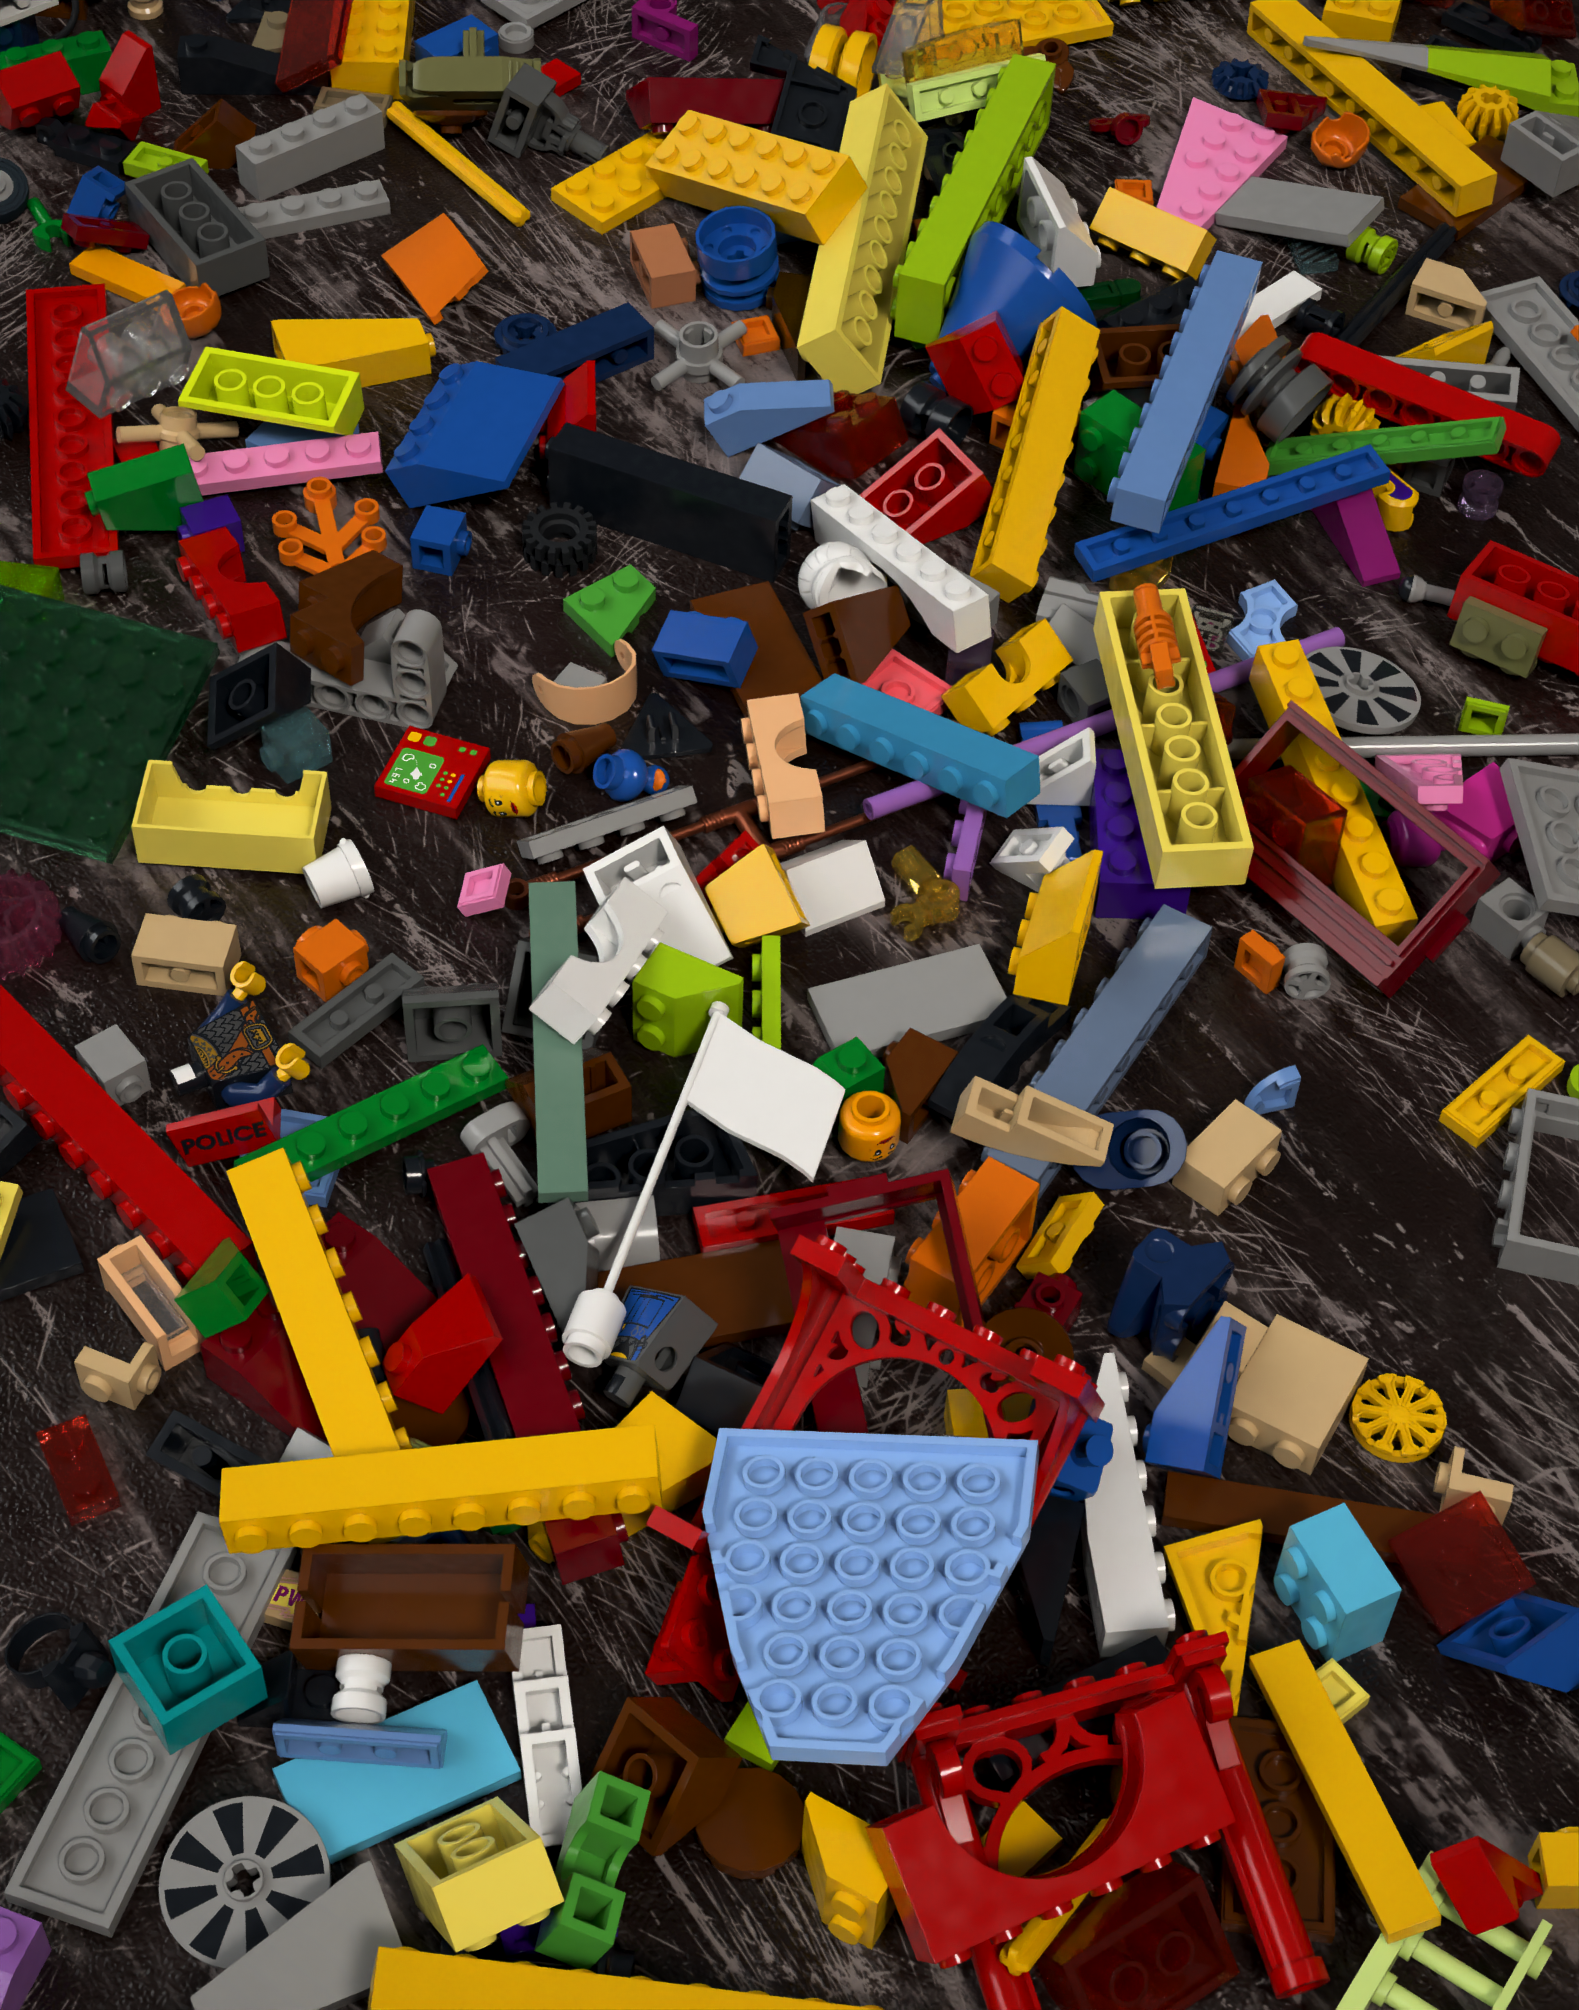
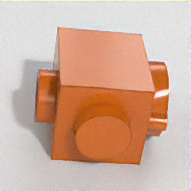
M334 919L324 927L317 925L307 929L297 940L295 947H293L297 978L324 1002L329 1001L369 970L367 956L369 947L366 940L357 930L352 929L350 931L338 919Z

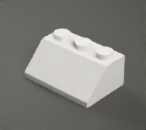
M1032 156L1024 157L1016 219L1024 237L1041 250L1036 257L1053 273L1060 268L1076 287L1094 285L1096 269H1099L1101 266V252L1099 247L1094 245L1090 238L1087 223L1082 222L1078 214L1076 200L1074 198L1071 199L1065 185Z

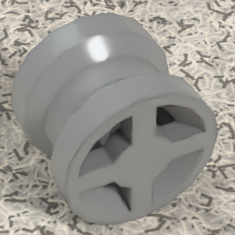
M1300 943L1284 951L1285 962L1283 970L1286 973L1284 988L1288 995L1299 1000H1310L1324 995L1330 989V975L1326 970L1328 956L1322 946L1314 943Z

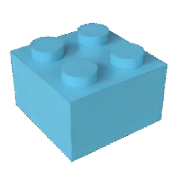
M1342 1503L1289 1526L1274 1575V1587L1280 1600L1286 1606L1291 1605L1300 1619L1302 1632L1307 1643L1313 1649H1319L1327 1662L1331 1658L1339 1661L1383 1641L1402 1589L1346 1504Z

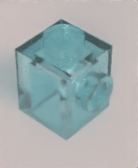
M307 706L261 727L263 747L259 749L261 759L269 771H276L287 784L302 778L303 770L316 771L333 762L329 731Z

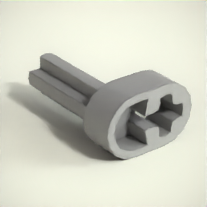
M511 1101L500 1104L471 1120L462 1130L460 1138L471 1155L484 1152L489 1168L491 1170L499 1168L506 1192L515 1205L518 1207L523 1204L524 1207H527L533 1203V1198L538 1196V1185L510 1146L519 1142L528 1133L531 1123L518 1104Z

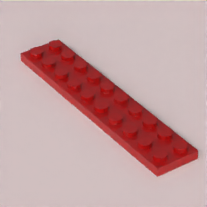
M105 283L26 290L32 542L35 571L80 567V553L93 552L97 556H106L110 551L120 550L119 530H106L101 515L92 516L84 493L92 490L87 473L115 465L108 309Z

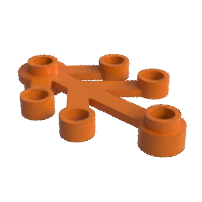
M325 477L310 479L303 489L305 508L309 512L316 514L321 534L297 524V516L292 511L282 510L272 516L274 534L281 538H288L281 541L278 545L280 562L286 566H296L313 575L371 550L380 553L387 547L385 530L379 526H370L377 523L380 519L379 504L371 498L358 500L354 505L355 515L337 531L333 510L337 506L336 488ZM361 534L362 545L344 560L343 551ZM303 545L325 554L327 562L304 553Z

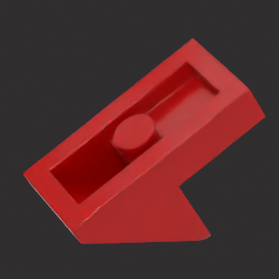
M1480 1836L1472 1837L1430 1854L1433 1869L1465 1927L1473 1935H1478L1517 1920L1520 1914L1519 1908L1522 1907L1523 1902L1543 1895L1540 1874Z

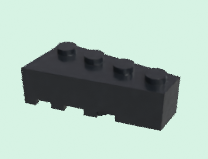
M693 1108L685 1110L651 1194L654 1195L656 1217L693 1214V1207L757 1196L758 1175L742 1140L727 1133ZM672 1115L586 1140L589 1201L637 1197L641 1195ZM546 1203V1204H547V1207H549V1206H551V1205H553V1204H556V1203Z

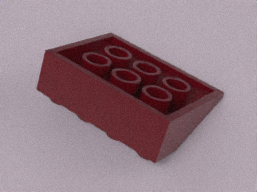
M338 1211L326 1223L329 1232L321 1235L326 1250L335 1247L346 1275L338 1278V1282L343 1294L352 1291L361 1311L363 1320L355 1323L357 1330L378 1328L382 1344L387 1353L389 1347L393 1343L398 1342L409 1326L438 1299L376 1236ZM270 1289L246 1321L212 1335L200 1344L206 1376L290 1438H292L297 1427L328 1442Z

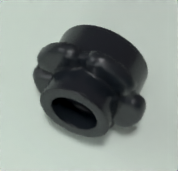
M417 1150L414 1156L402 1157V1176L405 1194H420V1197L424 1198L427 1196L428 1188H431L427 1169L435 1167L433 1159H425L421 1150Z

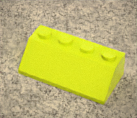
M207 346L204 348L178 399L179 407L341 435H353L364 411L359 372Z

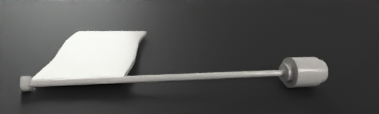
M715 1001L710 1006L708 1012L711 1017L604 1288H595L581 1292L562 1335L564 1343L563 1353L571 1362L588 1368L597 1367L612 1352L626 1316V1308L618 1296L613 1293V1290L687 1105L727 1133L781 1158L803 1173L812 1183L815 1179L841 1106L845 1089L836 1080L817 1067L759 1040L727 1018L729 1007L723 1002Z

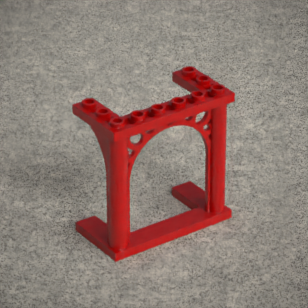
M799 1234L790 1251V1254L803 1266V1283L797 1310L778 1359L741 1429L794 1431L803 1412L816 1394L837 1376L859 1365L885 1359H905L929 1364L953 1376L973 1394L987 1416L994 1438L1008 1439L1010 1435L1018 1436L1032 1432L1029 1440H1038L1039 1462L1032 1529L1087 1419L1096 1423L1105 1406V1403L1096 1391L1098 1386L1091 1382L1092 1377L1085 1373L1086 1368L1060 1354H1057L1054 1361H1051L1026 1348H1022L1019 1355L1001 1347L1000 1345L1004 1338L991 1330L975 1324L971 1332L955 1324L954 1321L957 1315L947 1308L932 1301H929L926 1308L908 1300L911 1292L903 1286L886 1278H883L880 1285L866 1279L863 1276L866 1269L855 1263L857 1259L846 1253L847 1248L821 1234L818 1235L814 1242ZM861 1313L871 1314L879 1325V1340L871 1349L860 1347L853 1337V1322ZM889 1319L895 1321L896 1329L903 1336H906L909 1331L911 1339L907 1345L898 1346L891 1342L892 1327ZM839 1333L840 1340L848 1352L843 1359L834 1360L829 1358V1356L839 1347L833 1343ZM926 1338L936 1342L930 1350L928 1349ZM947 1350L954 1353L953 1361L950 1364H942L940 1361L941 1354ZM966 1358L975 1362L971 1365L963 1367ZM822 1366L824 1371H822L820 1374L816 1376L818 1370ZM987 1374H992L990 1379L994 1382H1003L1007 1379L1013 1381L1004 1384L994 1393H990L981 1387V1380ZM1014 1394H1028L1035 1399L1036 1407L1028 1418L1018 1422H1007L1000 1418L999 1407L1006 1398ZM704 1499L691 1523L657 1505L655 1506L646 1523L647 1526L712 1559L707 1539L709 1533L706 1532L702 1514ZM960 1669L947 1687L959 1692L968 1672Z

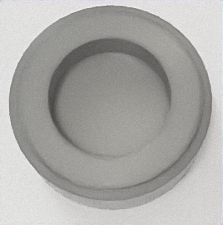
M522 22L506 23L498 31L499 46L508 53H525L534 46V30L531 26H526Z

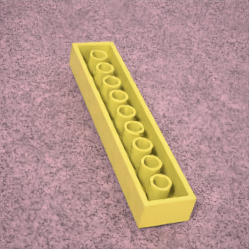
M887 83L850 101L839 153L851 157L868 188L825 245L819 244L796 347L802 359L812 365L822 380L829 379L831 381L833 391L841 401L881 384L893 319L890 318L893 300L898 292L897 288H893V277L898 264L904 265L928 141L926 133Z

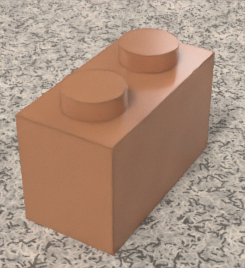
M675 224L630 231V262L651 309L696 301V285L701 283L699 265L697 261H691L687 239L680 237Z

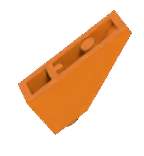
M1236 404L1233 411L1212 497L1265 480L1268 477L1270 464L1248 415L1245 416L1240 412L1242 407L1240 404Z

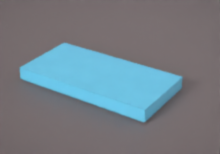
M477 1680L377 1724L447 1730L448 1736L443 1768L434 1769L298 1758L272 1768L275 1781L285 1804L300 1812L314 1826L325 1845L330 1864L522 1779L521 1769Z

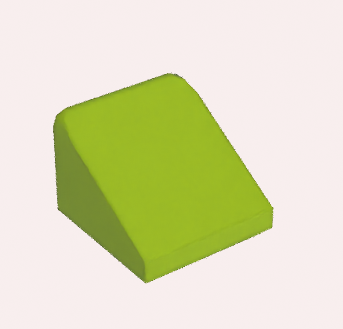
M1467 696L1462 709L1458 731L1476 735H1502L1510 706Z

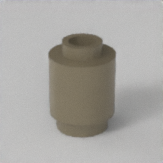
M1543 932L1535 935L1520 955V961L1526 965V972L1559 997H1565L1569 993L1577 995L1579 993V953L1555 935L1547 936Z

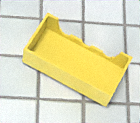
M148 760L131 826L138 863L304 874L302 867L321 857L332 808L328 774L325 771L303 770L300 790L295 791V794L289 797L278 794L275 789L251 788L248 793L241 794L235 792L230 786L206 785L204 790L197 791L189 788L186 783H182L172 761Z

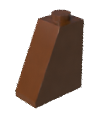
M898 585L835 600L803 613L824 680L836 673L860 684L865 683L911 626Z

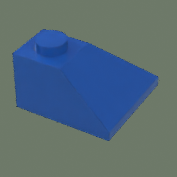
M1512 1590L1437 1644L1438 1650L1442 1655L1565 1693L1579 1688V1608Z

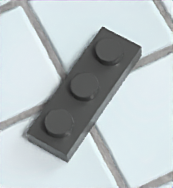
M390 953L289 1030V1042L303 1049L306 1054L305 1056L322 1069L403 1007V989L424 987V977L394 953Z

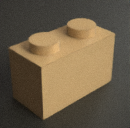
M146 913L131 958L137 985L224 996L227 990L231 988L230 973L240 960L241 949L237 925L226 924L220 921H203L180 918L174 915L164 916Z
M1235 1099L1187 1146L1186 1160L1179 1173L1173 1177L1172 1185L1219 1216L1231 1203L1238 1205L1243 1201L1251 1189L1252 1181L1259 1174L1267 1176L1274 1169L1281 1156L1277 1149L1282 1130Z

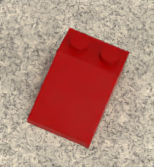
M938 428L859 494V496L919 542L925 544L971 525L988 510L993 488L984 473Z

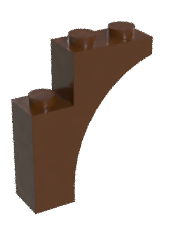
M371 550L299 581L298 611L290 614V652L350 686L363 681L364 641L357 632L377 614L402 603L403 565L375 550Z

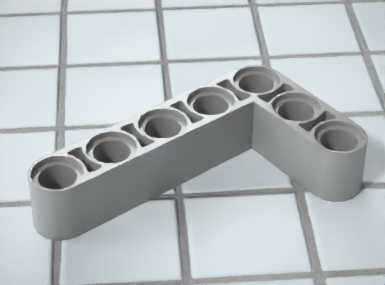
M414 609L405 615L390 647L391 664L364 659L363 681L352 686L294 655L311 668V703L305 705L308 707L407 728L413 726L427 729L433 724L446 695L442 626L433 614L424 610ZM275 641L243 651L237 663L276 642L290 652V643Z

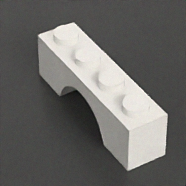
M624 877L600 904L584 927V930L596 947L599 962H590L570 955L546 982L529 1007V1010L573 1045L587 1030L595 1035L612 1014L606 1006L609 1005L613 1008L630 987L624 979L627 978L631 981L647 961V958L641 953L649 954L664 935L659 926L668 914V911Z

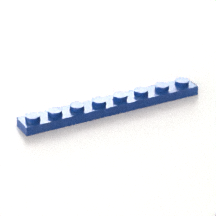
M1371 444L1169 511L1159 534L1127 525L1076 542L1074 555L1092 583L1387 484L1389 483L1391 471Z

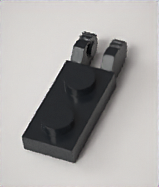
M1457 0L1442 15L1441 24L1452 28L1459 34H1465L1477 39L1491 48L1503 49V51L1532 53L1543 44V39H1541L1536 30L1533 31L1531 28L1522 25V22L1472 0Z

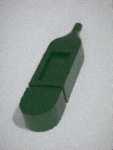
M1123 278L1113 282L1111 280L1094 283L1091 286L1077 287V289L1083 295L1091 310L1094 311L1118 307V305L1122 306L1140 297L1141 283L1136 279Z

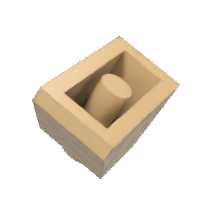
M1426 258L1412 282L1405 314L1458 330L1482 323L1487 301L1463 269Z

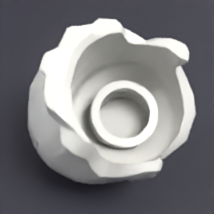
M840 541L823 543L811 551L802 563L798 576L799 593L810 609L835 600L888 587L886 574L878 571L858 548Z

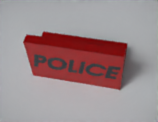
M271 1097L166 1124V1133L187 1166L192 1167L251 1153L279 1140L281 1107L276 1099Z

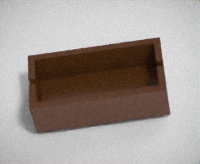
M319 1544L312 1548H303L297 1591L305 1601L295 1602L289 1649L306 1669L336 1671L339 1657L347 1654H369L390 1661L392 1664L391 1671L519 1672L524 1623L518 1614H525L530 1567L516 1544ZM316 1613H322L321 1619Z

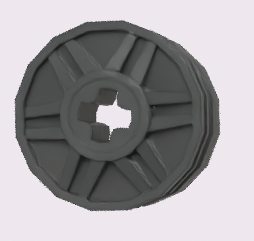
M1284 335L1276 338L1267 347L1260 349L1244 365L1225 397L1233 405H1236L1249 395L1240 409V412L1245 416L1262 406L1265 410L1260 416L1256 427L1276 445L1287 438L1303 423L1325 398L1334 384V381L1314 363L1303 369L1300 373H1297L1295 369L1303 356V352L1297 348L1283 358L1292 344Z

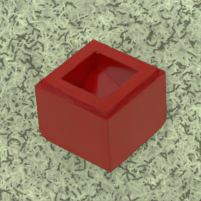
M115 98L93 103L85 126L114 128L130 141H134L143 119Z

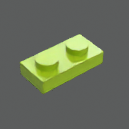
M143 141L123 161L125 175L136 178L193 158L207 174L209 173L206 159Z

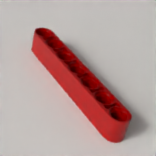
M1320 332L1311 333L1299 348L1303 352V356L1295 369L1297 373H1300L1303 369L1314 363L1334 381L1327 395L1332 396L1335 394L1343 397L1349 393L1355 401L1363 399V405L1366 408H1374V414L1400 425L1410 426L1504 417L1506 431L1498 454L1481 455L1478 457L1532 478L1543 475L1561 444L1559 433L1548 424Z

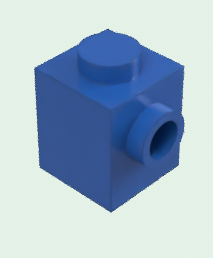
M426 505L410 537L412 567L414 569L453 576L462 555H468L472 544V532L467 531L466 513Z

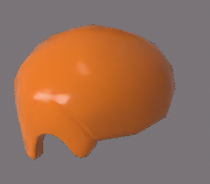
M1346 111L1337 119H1329L1326 116L1312 133L1311 150L1318 161L1324 166L1338 169L1351 167L1366 152L1370 141V128L1363 118L1352 112Z
M202 283L200 287L188 286L175 290L165 300L161 313L166 325L173 333L180 337L196 339L208 335L217 327L222 316V308L217 291H213L207 283Z

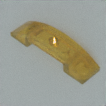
M1015 18L969 27L911 46L902 52L905 83L946 75L985 63L1010 60L1013 54L1024 56L1020 19Z

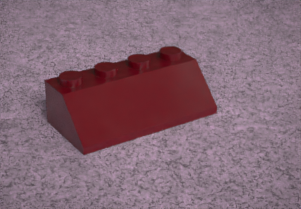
M647 77L625 92L626 100L638 128L652 130V135L655 136L669 135L687 110L770 133L785 79Z

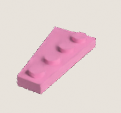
M1461 753L1375 755V768L1428 811H1445L1448 809V804L1463 803Z

